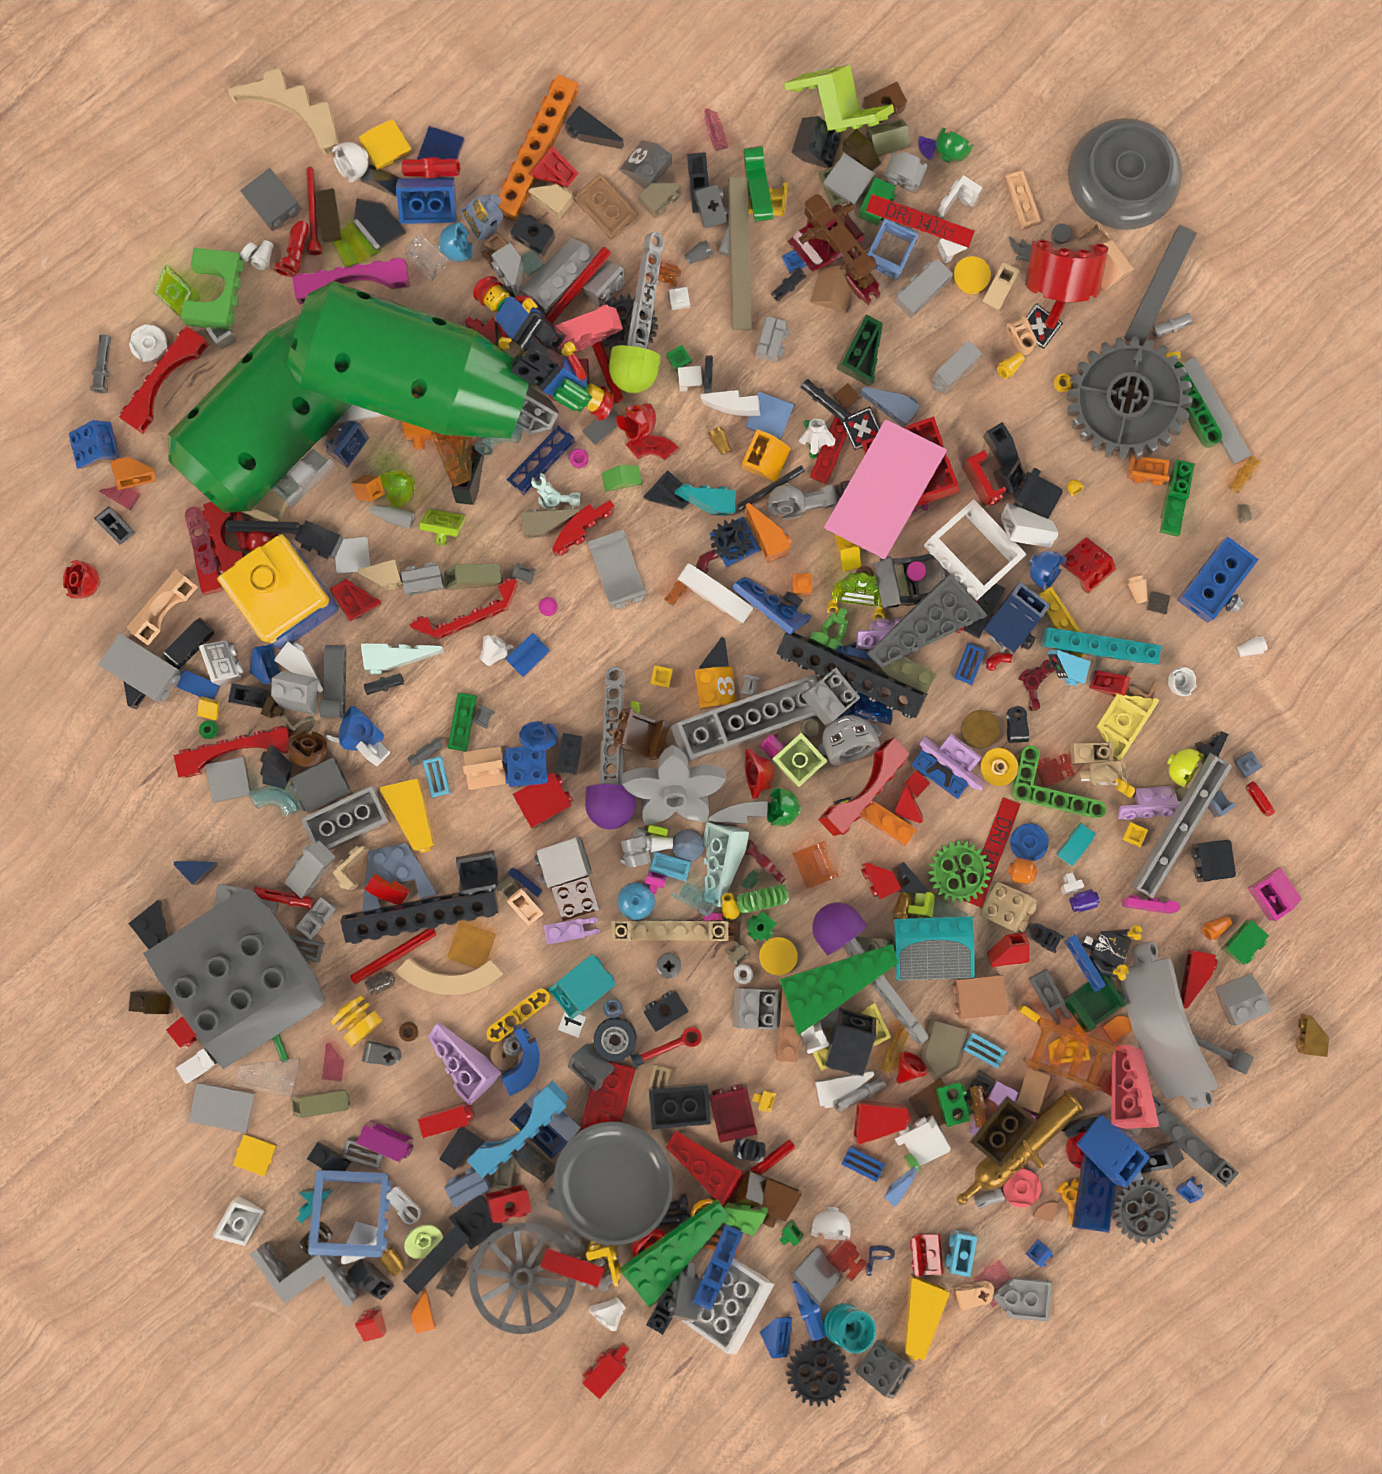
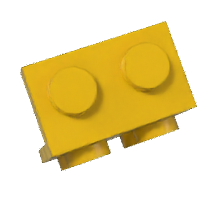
M590 1241L591 1244L587 1245L586 1250L587 1260L607 1256L614 1286H618L619 1280L622 1279V1273L619 1269L621 1267L620 1263L616 1264L618 1255L616 1245H606Z

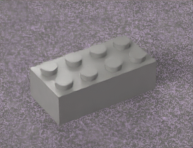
M370 786L301 819L312 845L320 841L329 851L391 822L374 786Z

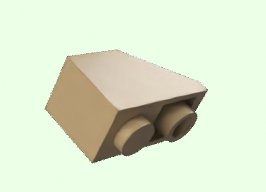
M1003 262L982 302L999 310L1020 270Z
M1113 742L1069 745L1070 764L1113 762Z

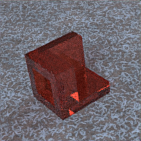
M1103 1071L1095 1088L1112 1097V1074Z

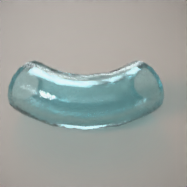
M516 424L511 439L479 437L475 443V449L480 454L491 455L494 448L500 443H519L522 437L523 426Z
M264 786L249 792L250 799L257 809L266 805H274L279 808L284 817L301 809L292 794L279 787Z

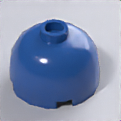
M1044 551L1038 556L1034 555L1029 562L1032 581L1046 590V586L1050 587L1062 570L1059 569L1061 563L1065 564L1066 558L1054 551Z

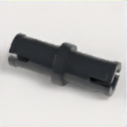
M798 268L791 276L784 278L782 284L771 292V295L774 296L773 298L779 302L788 292L794 291L795 286L806 278V274L802 275L804 271Z
M401 673L386 678L383 676L379 680L365 683L364 690L367 696L379 691L386 692L389 688L404 685V679Z

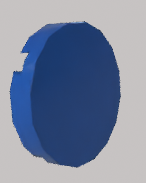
M540 721L525 724L519 732L520 743L531 750L551 748L557 743L558 739L556 728L552 724L547 723L546 725Z
M1031 823L1022 824L1015 828L1011 834L1010 849L1017 858L1036 861L1047 852L1048 836L1039 825Z

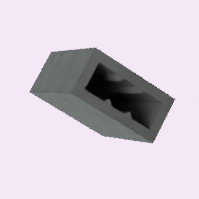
M271 168L240 190L271 231L281 228L286 220L295 217L299 210H301L298 202Z
M336 758L328 759L291 778L293 782L291 787L295 794H299L301 798L299 801L300 806L307 813H313L353 793Z

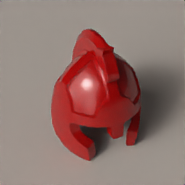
M647 403L629 406L625 408L627 411L625 413L626 417L623 415L616 417L617 426L632 441L647 437L654 430L656 424L654 408L651 404Z

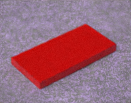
M608 1061L615 1067L614 1071L604 1078L599 1090L594 1091L590 1088L579 1132L599 1123H622L636 1070L635 1067Z

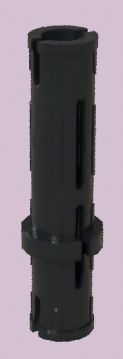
M809 379L802 383L800 388L809 394L814 402L820 403L842 423L849 419L851 413L829 397L823 388H818Z

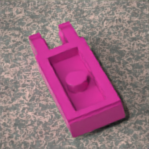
M1129 895V898L1122 899L1123 907L1173 914L1181 908L1178 902H1173L1172 900L1161 903L1160 899L1148 898L1147 901L1141 900V897L1136 895Z

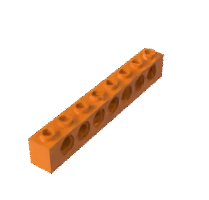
M557 74L555 80L552 79L549 85L550 91L542 99V108L534 116V125L532 129H528L525 136L526 141L524 145L519 147L518 158L516 162H512L509 170L510 175L508 179H504L501 187L502 191L500 195H497L501 199L498 207L503 216L515 222L518 220L526 204L529 190L534 187L537 178L530 176L528 173L548 148L554 145L579 93L577 82ZM557 96L563 97L561 100H555ZM550 112L555 113L553 117L547 116ZM541 129L548 130L546 133L539 132ZM534 145L540 146L537 150H533L531 147ZM528 161L532 163L530 166L523 165ZM518 178L524 179V181L521 183L515 182ZM511 194L516 195V198L513 200L507 199Z

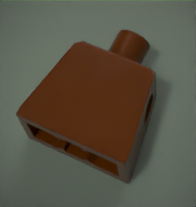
M766 1177L763 1204L760 1205V1211L762 1207L768 1209L763 1224L774 1228L777 1218L786 1221L802 1196L801 1190Z

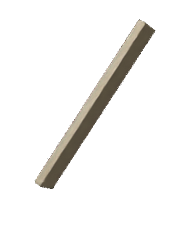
M729 177L728 209L732 330L750 331L752 325L748 178Z

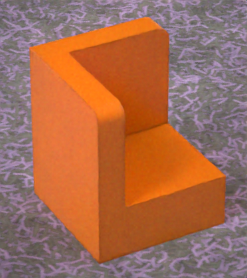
M363 475L351 482L357 500L372 502L385 494L379 476Z

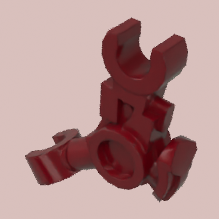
M1048 659L1041 663L1040 669L1036 667L1032 671L1033 673L1029 675L1027 673L1031 670L1026 669L1018 678V680L1023 681L1026 691H1029L1030 711H1038L1040 709L1036 690H1038L1040 683L1048 677L1047 675L1055 671L1054 667L1051 670L1046 669L1045 665L1049 662Z
M749 839L748 842L751 844V847L744 854L752 855L765 871L782 884L786 877L775 868L776 865L765 854H761L757 850L756 844Z

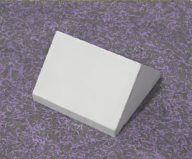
M238 1196L232 1200L213 1237L245 1246L265 1211Z

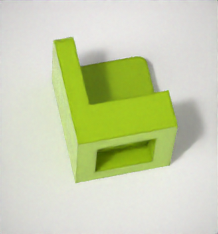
M926 892V894L916 893L914 906L909 905L908 913L917 917L932 918L935 895L931 892Z

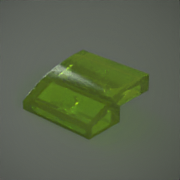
M353 222L348 223L346 228L341 229L342 240L332 242L345 268L360 264L381 252V249L376 251Z

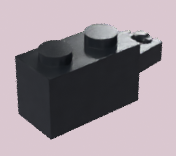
M305 520L304 525H300L301 530L298 534L290 533L295 535L294 540L301 544L300 548L311 552V550L317 551L318 556L327 560L329 557L335 559L344 539L341 535Z

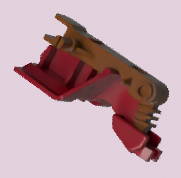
M816 194L805 202L806 208L804 210L807 224L787 242L812 272L834 262L842 256L846 263L840 266L839 269L843 270L848 266L850 269L849 274L846 275L848 284L858 299L870 305L872 302L869 297L870 295H874L876 299L880 298L881 295L878 290L880 284L870 273L877 266V262L873 256H868L867 254L870 251V247L864 250L860 246V243L865 240V234L847 214L855 209L854 204L849 202L844 207L838 205L831 209L821 195Z

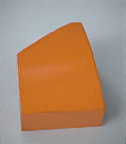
M423 1290L421 1297L415 1302L411 1312L416 1333L435 1329V1321L431 1312V1303L427 1290Z

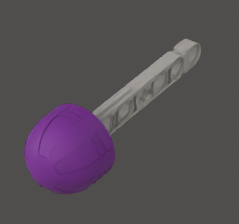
M613 666L606 671L605 678L607 688L605 690L603 741H601L600 784L587 786L585 796V808L588 817L594 824L603 829H617L627 824L632 818L636 806V796L628 792L622 785L624 750L617 747V752L614 755L608 754L609 747L614 743L613 736L609 733V731L613 730V724L609 723V721L614 722V728L617 729L619 713L624 709V691L622 687L625 686V674L619 667ZM614 671H619L620 677L617 680H611V674ZM617 689L619 696L616 699H611V691ZM617 708L618 715L611 718L609 716L610 710ZM611 764H615V773L608 774V766Z
M835 902L825 905L817 912L812 925L813 935L827 956L841 947L846 950L850 957L865 952L855 937L867 927V924L853 907L845 903ZM881 975L871 983L900 1023L906 1028V1031L913 1040L921 1045L929 1038L928 1034L920 1023L917 1022L914 1015L885 977Z

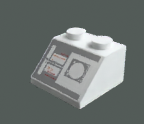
M220 641L199 646L212 683L224 686L243 679L241 674L244 672L243 667L236 660L235 655H237V651L233 644L228 641Z

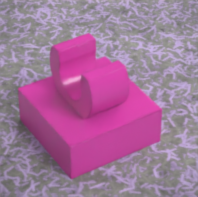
M778 734L769 735L759 745L771 759L784 749L785 741L780 743L776 739Z
M648 871L645 883L651 884L649 889L653 894H656L658 887L664 888L667 876Z

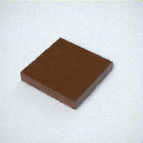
M941 1078L908 1098L920 1118H928L933 1115L939 1127L944 1124V1119L935 1086L945 1084ZM948 1090V1092H947V1097H948L949 1099H952V1098H954V1097L952 1096V1094H951L950 1091ZM955 1108L953 1110V1117L962 1112L961 1108Z

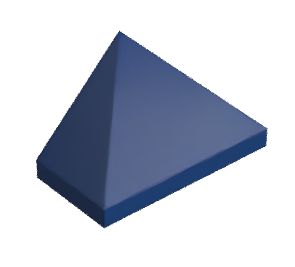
M271 645L254 647L252 651L249 673L264 684L272 683V677L280 673Z
M790 1316L777 1317L760 1331V1335L771 1358L787 1357L792 1317Z

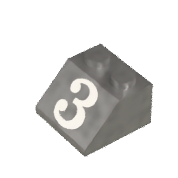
M642 140L622 165L620 171L646 189L651 183H657L672 164V154L657 143Z

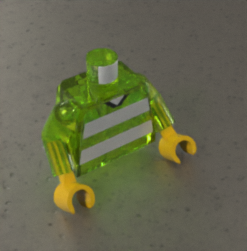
M849 573L846 578L835 583L831 595L832 600L827 603L828 613L831 608H835V614L838 613L837 601L873 607L877 606L874 610L873 619L876 620L877 614L882 615V619L885 618L886 611L882 605L879 586L875 576L865 573Z

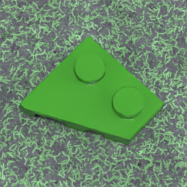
M726 1203L724 1209L729 1216L724 1223L754 1236L768 1209L762 1207L761 1211L751 1210L749 1205Z

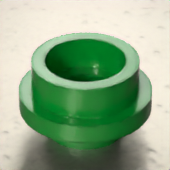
M206 720L199 726V734L204 739H213L219 732L218 725L211 720ZM208 726L211 727L210 733H206L205 731L206 727Z

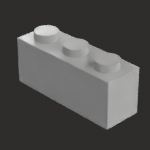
M938 258L933 263L929 261L924 266V271L920 275L916 274L909 281L911 284L907 288L902 287L896 294L897 299L895 303L910 318L932 299L953 276V273Z
M320 841L313 845H307L302 851L303 855L295 861L296 866L292 867L287 873L289 877L285 884L300 898L304 897L315 887L336 857Z

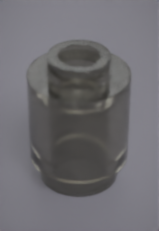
M384 969L368 977L365 985L371 995H377L393 987L395 977L391 971L388 972Z

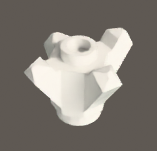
M813 419L810 421L807 430L800 436L799 442L804 445L808 442L811 445L810 452L815 455L823 445L833 446L835 438L827 429L824 420Z
M496 635L483 636V647L479 658L486 665L492 666L498 660L509 656L515 648L510 644L505 646L506 643Z
M614 1297L606 1302L590 1306L589 1313L592 1316L598 1315L596 1319L602 1326L609 1328L610 1331L617 1330L620 1317L626 1308L617 1297Z

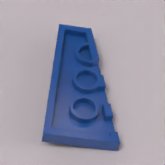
M747 577L741 578L732 587L741 597L748 600L755 608L763 612L770 620H773L782 630L789 634L807 624L812 618L808 613L803 615L798 612V607L792 604L788 606L781 602V597L776 594L766 593L764 587Z

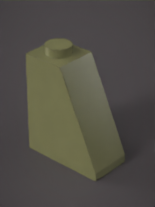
M455 564L444 571L445 590L496 586L501 583L502 570L499 564Z
M342 1089L291 1096L293 1116L300 1118L348 1110V1105H350L349 1093Z

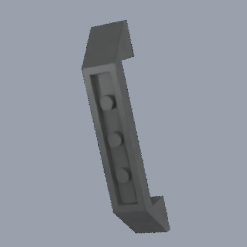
M1152 1094L1159 1126L1156 1127L1169 1139L1177 1141L1179 1147L1190 1158L1227 1188L1239 1172L1211 1150Z

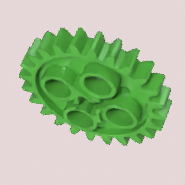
M960 840L956 841L955 846L952 842H949V848L941 845L943 851L936 850L938 856H931V859L935 862L928 864V866L933 868V870L927 872L933 875L929 881H935L932 889L939 888L937 895L945 893L944 900L951 896V902H954L956 898H958L959 903H962L963 898L970 902V896L977 899L976 892L983 894L981 887H988L984 881L991 879L986 876V873L991 872V870L985 867L990 862L983 861L986 855L980 856L979 854L982 849L980 848L975 851V844L968 847V841H965L962 846ZM964 854L970 857L968 865H964L961 862V857ZM954 855H956L959 869H963L961 877L963 882L965 883V888H962L960 875L955 874V871H957L958 868L953 859ZM945 860H949L952 863V867L948 871L942 865ZM969 873H973L976 876V880L972 884L967 881ZM952 878L957 881L955 889H951L948 886V882Z

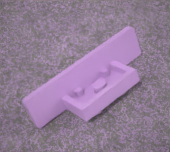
M903 617L893 620L878 619L877 621H870L871 630H859L857 632L856 647L858 649H871Z
M950 734L940 747L924 736L919 744L926 753L933 754L937 757L939 763L944 766L947 765L956 776L967 780L970 787L982 790L985 782L971 772L981 759L978 753L953 734Z
M1173 785L1135 788L1134 794L1137 805L1120 806L1118 819L1132 820L1134 818L1148 819L1157 816L1170 817L1175 813L1181 801L1177 800Z

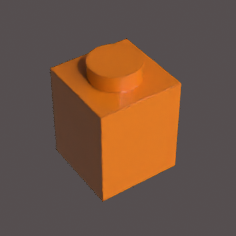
M812 573L792 575L793 594L797 596H811Z

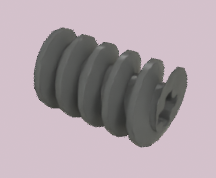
M664 953L657 961L658 973L664 978H674L681 970V960L674 953ZM668 960L671 961V964L675 965L671 967V970H667V967L663 965Z

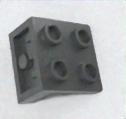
M876 1340L856 1370V1373L884 1397L894 1399L915 1365L909 1360L899 1357L880 1340Z

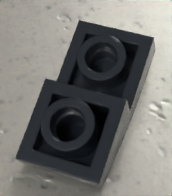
M1090 1114L1077 1118L1066 1125L1061 1131L1068 1138L1071 1136L1075 1137L1081 1132V1127L1088 1130L1099 1115Z
M670 1288L663 1292L646 1323L648 1327L662 1335L673 1319L670 1318V1312L668 1311L669 1302L671 1299L673 1300L674 1294Z

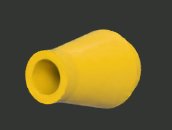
M1017 352L1000 362L997 367L998 374L1004 379L1011 378L1021 363L1025 361L1024 356Z
M725 893L722 896V914L729 920L736 919L740 914V909L733 895Z

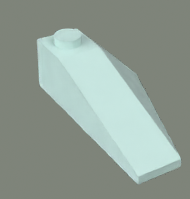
M361 644L364 669L370 671L372 675H380L382 671H389L444 653L442 646L416 645L415 648H411V646L399 644L392 648V646L387 644Z
M710 821L706 822L703 838L707 857L704 858V865H707L705 901L718 907L722 906V896L728 892L746 851L749 831L736 826Z

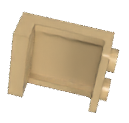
M271 489L251 511H243L242 513L259 521L281 522L289 505Z

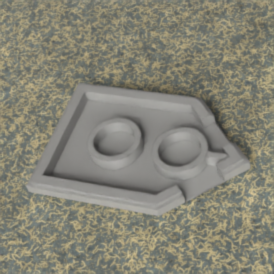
M1012 1278L993 1294V1298L1010 1318L1049 1322L1052 1281Z

